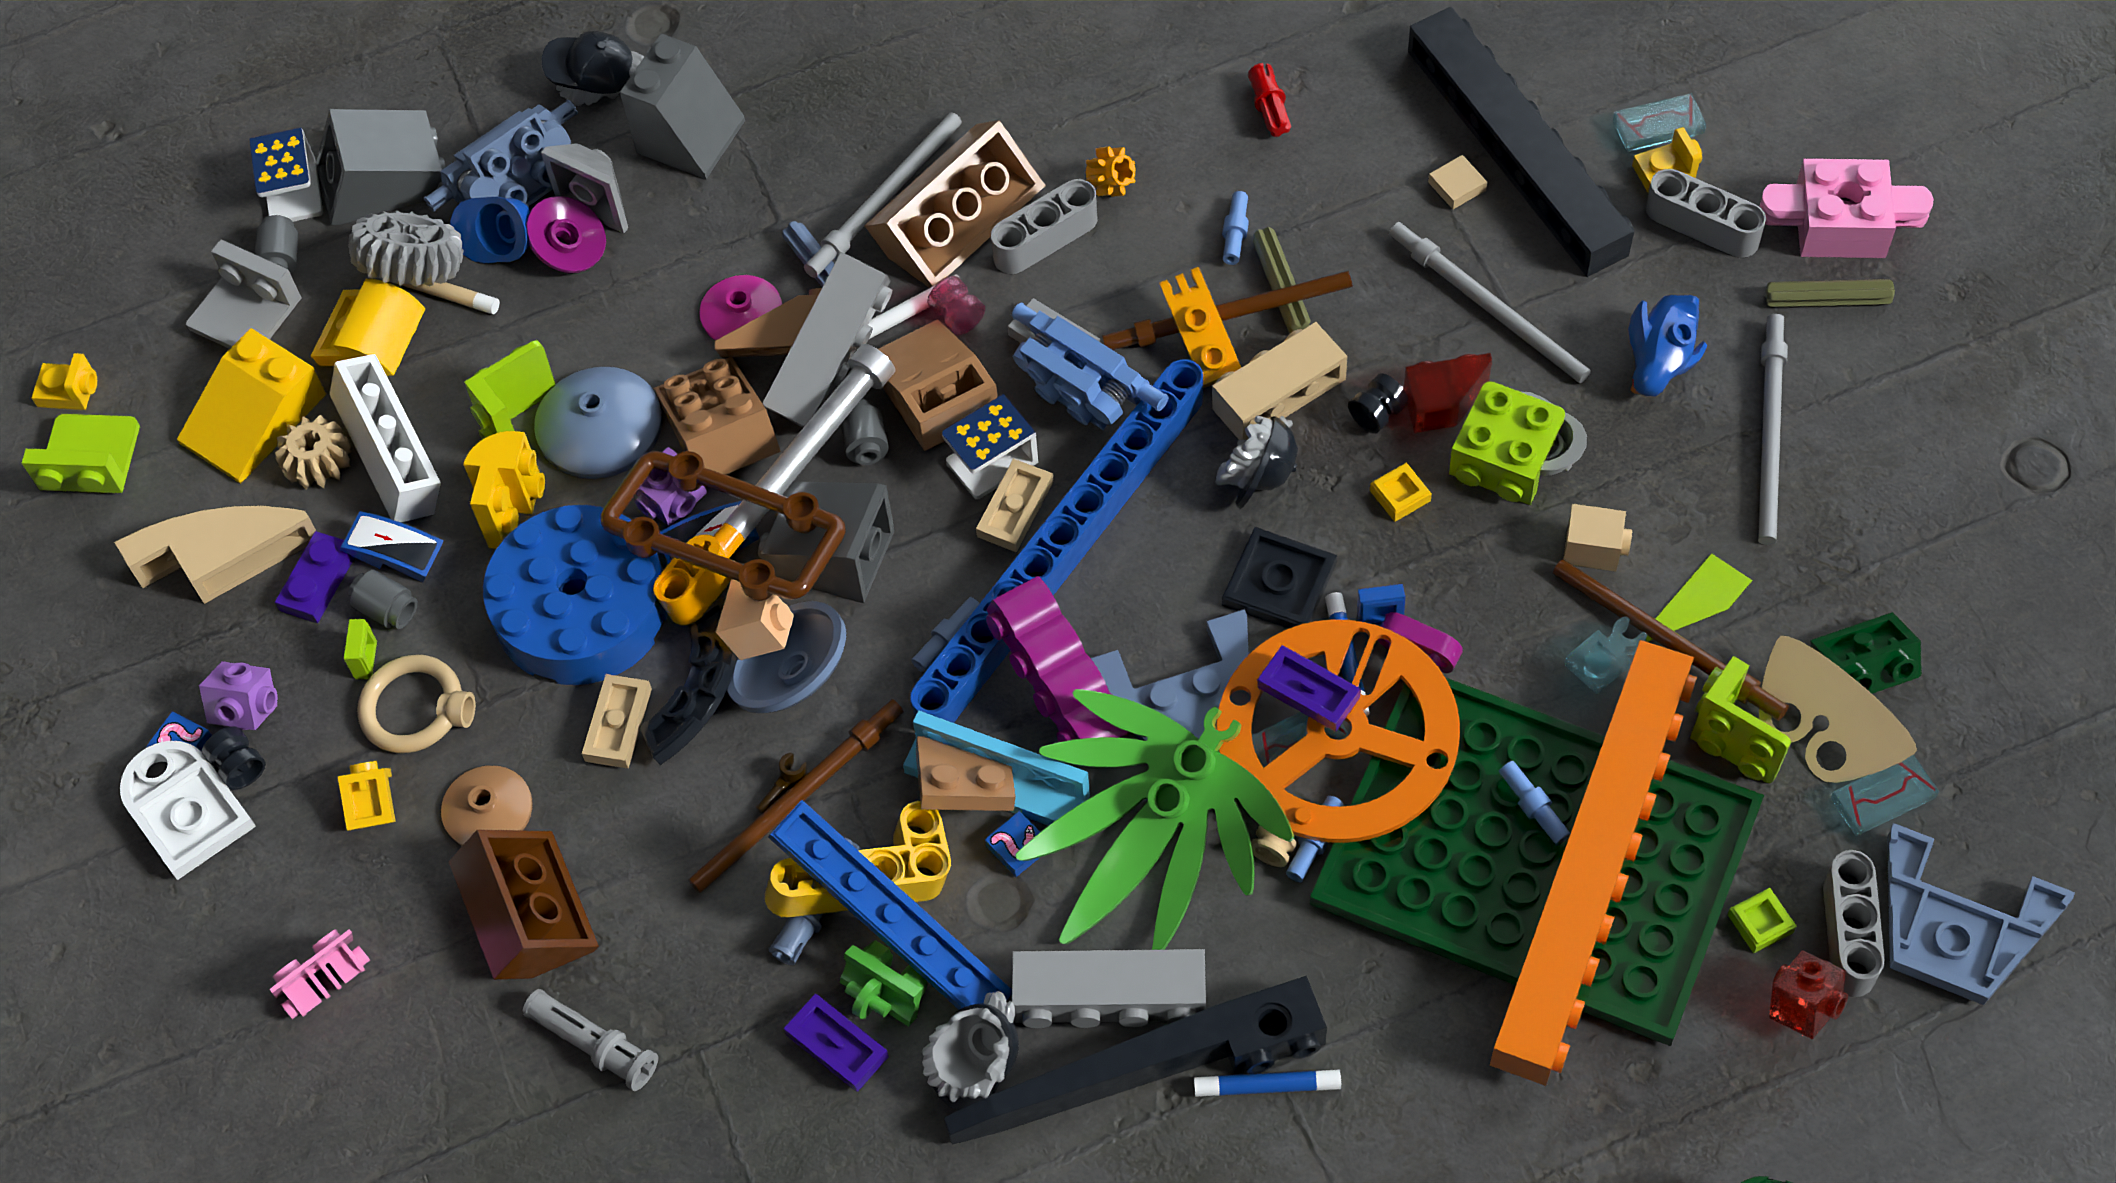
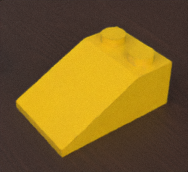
M250 328L221 358L180 432L177 441L180 445L241 484L277 447V437L288 435L286 431L287 424L296 427L302 420V416L305 417L322 400L326 393L313 366Z

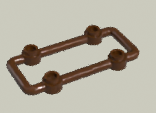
M658 451L642 455L600 515L601 525L604 530L614 536L625 539L627 548L634 555L648 558L660 552L740 582L745 595L757 601L766 600L772 594L790 600L805 596L812 589L846 533L845 523L841 517L820 509L818 500L814 495L807 492H798L786 497L705 468L702 457L692 451L681 452L675 456ZM653 469H659L670 473L675 486L683 491L692 492L698 490L703 485L784 514L788 526L799 533H808L814 530L816 526L827 530L796 580L790 582L777 577L774 567L766 560L755 559L742 564L661 534L658 524L649 517H638L630 522L619 519V517Z

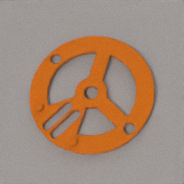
M1333 619L1314 621L1289 628L1272 636L1255 648L1240 663L1229 679L1219 704V710L1222 713L1217 719L1218 731L1227 730L1233 720L1238 721L1242 725L1238 736L1232 741L1224 742L1219 752L1253 774L1277 800L1290 823L1293 834L1310 840L1335 843L1363 841L1385 835L1406 825L1425 811L1441 793L1449 780L1458 755L1460 740L1458 708L1448 681L1439 667L1425 652L1405 637L1378 625L1362 621ZM1358 632H1365L1368 634L1369 640L1352 681V684L1358 687L1375 642L1378 639H1387L1391 646L1373 692L1369 695L1360 694L1359 700L1345 718V721L1350 724L1352 729L1350 734L1344 739H1332L1325 733V726L1308 717L1307 735L1263 768L1255 752L1251 733L1253 714L1264 692L1258 688L1257 679L1279 648L1283 645L1307 659L1325 655L1327 670L1338 676L1353 636ZM1402 679L1410 688L1420 706L1425 727L1424 741L1369 724L1364 710ZM1237 690H1244L1250 694L1251 699L1247 704L1238 706L1230 701L1231 694ZM1358 752H1363L1413 768L1408 776L1387 794L1375 800L1353 806L1319 805L1300 799L1285 790L1286 787L1325 757L1345 759L1354 756ZM1432 753H1441L1447 758L1448 763L1441 769H1434L1427 764L1426 759Z

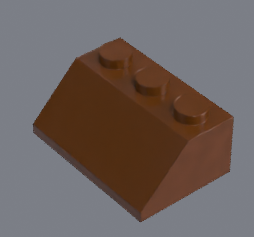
M476 830L448 861L494 980L532 979L593 953L599 947L552 831Z

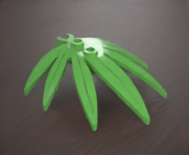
M1075 689L1073 696L1094 714L1122 730L1147 737L1148 739L1146 741L1115 737L1076 739L1042 746L1039 748V753L1053 760L1085 767L1120 768L1148 764L1149 769L1096 794L1076 806L1030 840L1016 853L1015 857L1020 861H1028L1076 845L1111 826L1147 798V803L1119 835L1093 873L1060 935L1059 942L1062 944L1071 943L1111 913L1145 878L1168 846L1179 825L1183 823L1184 825L1164 881L1153 938L1152 950H1165L1186 913L1199 878L1206 846L1208 812L1211 809L1215 810L1218 832L1229 867L1240 889L1247 896H1250L1254 889V858L1247 826L1235 800L1238 799L1244 809L1260 826L1280 839L1288 842L1293 841L1294 834L1283 809L1271 792L1248 770L1218 752L1224 742L1232 741L1238 736L1242 725L1238 721L1233 720L1227 730L1218 731L1215 723L1222 711L1217 707H1212L1206 713L1204 718L1205 730L1200 738H1197L1179 723L1147 706L1106 693Z

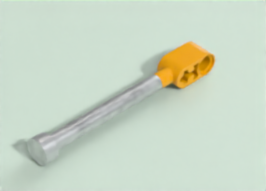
M862 344L848 360V365L851 368L850 373L755 486L782 495L871 387L881 389L895 373V367L889 358L877 348L869 344ZM743 500L714 536L707 534L698 535L690 539L687 544L729 559L770 509ZM673 558L657 577L653 591L673 622L679 625H689L703 616L709 606L731 582V579Z

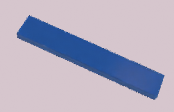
M803 800L793 808L768 836L772 842L958 1010L969 1005L983 1003L987 993L1000 991L1005 995L1006 1001L1012 995V989Z

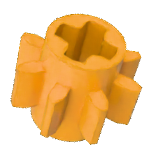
M1108 146L1096 148L1097 158L1086 160V181L1090 182L1094 188H1097V196L1110 195L1114 197L1126 195L1124 186L1135 183V161H1132L1129 156L1125 155L1124 147L1111 148Z

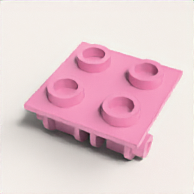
M336 929L313 945V951L316 953L313 957L302 965L295 959L273 976L277 984L270 988V991L275 998L285 993L288 1000L281 1005L292 1019L299 1014L302 1017L306 1016L309 1011L322 1002L306 980L308 978L312 980L326 999L331 997L314 975L320 969L337 990L342 988L325 966L328 963L345 984L359 973L365 971L363 966L370 959L360 946L352 951L348 948L347 945L353 941L350 929L342 935Z

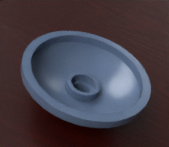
M615 367L588 368L563 378L547 392L536 412L534 422L535 436L542 454L560 471L571 476L587 479L611 477L631 469L642 455L651 452L661 433L662 410L656 393L640 376ZM592 405H598L597 407L592 409L588 408Z
M817 601L801 602L788 606L794 617L785 649L740 660L737 657L734 673L727 689L735 703L748 712L771 713L795 706L815 693L836 669L845 646L846 627L843 619L834 608Z

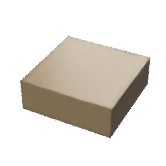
M1463 155L1429 173L1428 183L1452 209L1485 192L1487 188V181Z

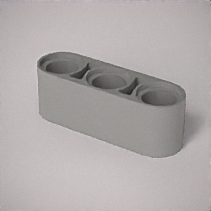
M1663 169L1652 177L1646 202V213L1652 220L1735 257H1749L1758 250L1766 222V216L1762 208L1678 170Z
M1073 179L997 223L991 231L993 261L996 268L1006 274L1022 272L1093 229L1098 221L1096 189L1086 180Z
M1847 850L1838 854L1833 860L1824 880L1823 892L1833 984L1838 991L1846 996L1860 997L1869 993L1884 968L1885 959L1874 864L1864 853L1856 850ZM1839 874H1849L1855 877L1859 884H1848L1842 880ZM1843 918L1856 919L1862 924L1863 929H1855L1848 926ZM1856 962L1863 965L1868 974H1858L1852 971L1848 963Z

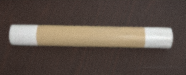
M434 282L430 287L424 284L417 285V287L409 284L402 285L493 315L498 311L500 304L497 298L447 282L442 284Z

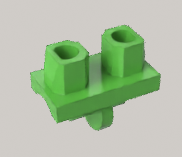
M876 940L862 950L852 945L844 953L846 965L840 977V983L846 986L845 993L856 999L852 1007V1013L860 1019L866 1018L872 1011L883 1017L890 1014L909 1027L917 1018L920 1000L927 990L928 982L910 965L901 974L892 970L890 967L893 954L889 948Z

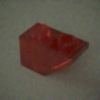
M1491 353L1480 355L1464 354L1456 359L1437 362L1422 361L1405 368L1403 389L1409 399L1407 407L1414 433L1454 427L1459 424L1474 404L1483 384L1490 380Z

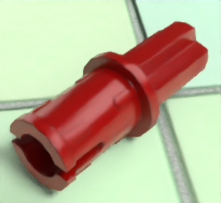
M1263 63L1256 64L1248 71V78L1256 95L1254 105L1259 112H1262L1267 129L1271 132V135L1273 137H1280L1282 134L1288 133L1291 128L1284 107L1286 96L1284 91L1277 85L1272 66L1266 64L1264 69Z

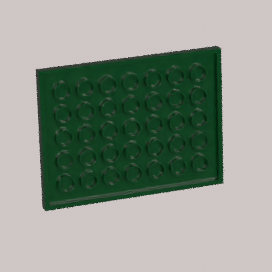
M1446 678L1454 694L1460 720L1458 755L1448 782L1425 811L1393 832L1363 841L1334 842L1311 893L1310 905L1517 985L1568 839L1556 846L1535 818L1529 819L1518 805L1519 797L1501 776L1499 770L1508 762L1514 761L1535 788L1541 787L1552 801L1550 808L1571 833L1605 736ZM1404 684L1385 729L1424 741L1425 727L1420 706L1410 688ZM1432 753L1426 759L1427 764L1434 769H1441L1448 763L1447 758L1441 753ZM1372 756L1350 806L1363 804L1387 794L1397 787L1413 768ZM1669 760L1662 781L1652 779L1648 792L1657 794L1649 820L1639 819L1634 832L1642 834L1643 837L1634 862L1627 859L1624 860L1620 873L1629 877L1621 901L1618 903L1610 900L1606 914L1613 916L1614 921L1606 944L1596 942L1591 956L1600 959L1592 985L1589 987L1581 984L1576 999L1585 1002L1582 1012L1671 1046L1764 795Z

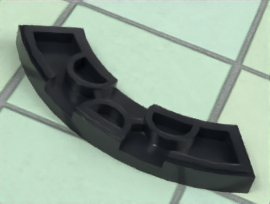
M724 596L714 601L699 620L689 624L691 633L689 662L692 664L684 686H679L668 702L653 717L639 726L652 757L659 765H662L676 755L701 731L721 703L730 684L737 656L716 633L726 600Z

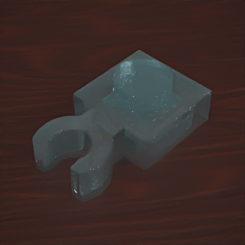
M1627 616L1615 622L1610 637L1607 638L1597 630L1566 656L1564 665L1595 694H1599L1629 668L1631 659L1627 655L1635 654L1640 640L1646 641L1647 634L1645 632L1640 633L1634 639H1628L1623 636L1622 633L1628 629L1630 622Z

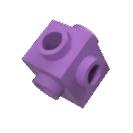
M670 447L663 451V453L671 456L677 455ZM653 469L636 492L638 498L635 500V504L645 516L651 519L657 516L670 527L679 518L688 515L695 504L707 492L703 485L698 490L692 492L683 491L675 486L670 473Z
M221 662L199 685L206 720L210 724L236 726L241 730H256L277 707L278 695L273 686L270 668L250 666L246 663Z

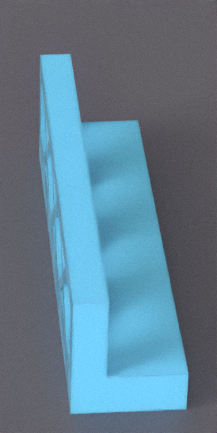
M919 710L913 720L916 739L903 764L904 773L918 778L916 742L917 736H924L1012 766L1016 798L1014 811L1009 812L1016 814L1020 811L1026 818L1047 826L1090 797L1087 771L1044 757L1043 755Z

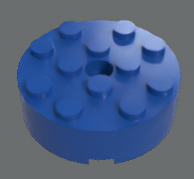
M567 505L531 517L504 538L487 566L483 584V598L488 617L506 654L518 667L532 676L537 674L556 680L557 684L562 685L591 684L603 681L606 674L616 676L632 667L647 654L655 644L654 638L663 620L666 621L668 614L653 591L654 583L663 571L657 553L648 558L638 557L629 551L625 539L606 532L601 525L600 519L603 507ZM621 514V516L619 517V519H622V520H625V521H628V522L631 521V519H629L628 517H626V516H624V515H622V514Z

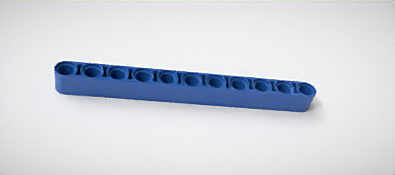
M1180 359L1172 362L1153 384V387L1168 395L1169 399L1165 407L1157 411L1143 400L1138 403L923 674L911 692L914 718L918 710L952 723L961 715L1011 651L1003 639L997 640L989 630L986 622L988 606L993 599L1035 578L1028 576L1033 572L1045 573L1040 578L1054 596L1200 409L1203 403V371L1196 362ZM1180 386H1188L1189 388H1179V387H1180ZM1164 416V417H1166V418H1164V419H1156V418H1154V417ZM1131 447H1142V449L1139 450L1129 449ZM1109 477L1118 478V480L1115 481H1107L1104 479ZM1085 508L1094 510L1089 513L1080 512V510ZM1059 540L1070 541L1064 545L1055 544ZM982 637L994 638L992 641L987 643L977 642V640ZM960 669L968 671L962 676L950 675L953 671ZM930 703L942 704L941 707L935 710L923 709Z

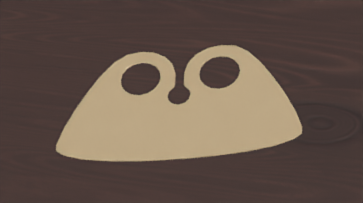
M1780 636L1777 639L1765 670L1762 689L1784 703L1795 705L1801 713V723L1793 731L1782 733L1788 736L1791 742H1796L1805 737L1812 729V721L1816 716L1823 715L1829 720L1828 728L1817 732L1806 747L1805 759L1809 769L1815 776L1825 782L1832 783L1851 781L1885 770L1915 754L1917 751L1916 743L1908 730L1865 687L1834 662L1805 643L1788 636ZM1759 709V719L1775 728L1771 716ZM1829 741L1841 744L1847 754L1844 765L1834 771L1822 768L1816 758L1818 748L1823 743Z

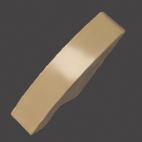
M232 506L202 510L174 517L143 528L114 543L142 588L182 567L205 604L306 548L316 529L307 513L302 510L270 506Z

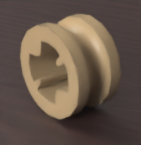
M1259 826L1256 831L1258 839L1251 841L1253 855L1272 866H1286L1289 861L1287 852L1294 851L1296 847L1295 839L1291 842L1285 841Z

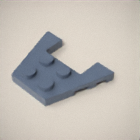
M1244 609L1207 621V632L1220 662L1136 689L1132 687L1118 650L1091 659L1100 671L1112 695L1154 709L1179 723L1197 738H1200L1205 730L1204 718L1206 713L1214 706L1219 709V704L1229 679L1240 663L1248 656L1247 614ZM1237 690L1231 694L1230 701L1238 706L1245 705L1250 701V694L1244 690ZM1133 734L1138 740L1146 741L1148 739L1147 737Z
M1893 823L1887 836L1890 968L1985 1005L2068 907L2075 892L2032 876L2027 885L2017 917L2007 915L1922 882L1920 878L1934 838Z

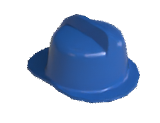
M499 196L471 198L460 202L453 211L450 220L451 226L461 234L463 255L474 262H511L519 259L530 246L527 240L526 221L531 211L521 200Z

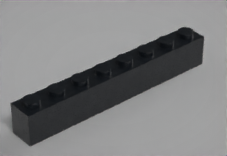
M1450 6L1410 25L1408 53L1585 276L1589 277L1629 257L1634 229L1628 217L1624 214L1620 215L1611 204L1606 190L1602 186L1596 185L1587 174L1583 162L1578 157L1572 156L1564 146L1558 131L1554 128L1550 129L1542 119L1536 104L1524 97L1518 89L1514 77L1510 73L1503 71L1496 62L1492 50L1486 45L1483 46L1477 39L1470 23L1464 18L1461 19Z

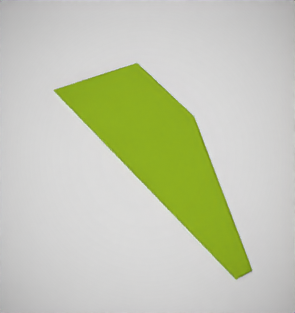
M1711 554L1655 619L1673 631L1728 610L1753 580ZM1644 633L1640 636L1647 642L1653 640Z

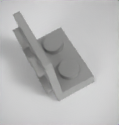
M220 240L211 252L219 266L218 271L222 278L187 320L186 325L188 329L229 349L250 328L270 339L302 299L289 270L224 240Z

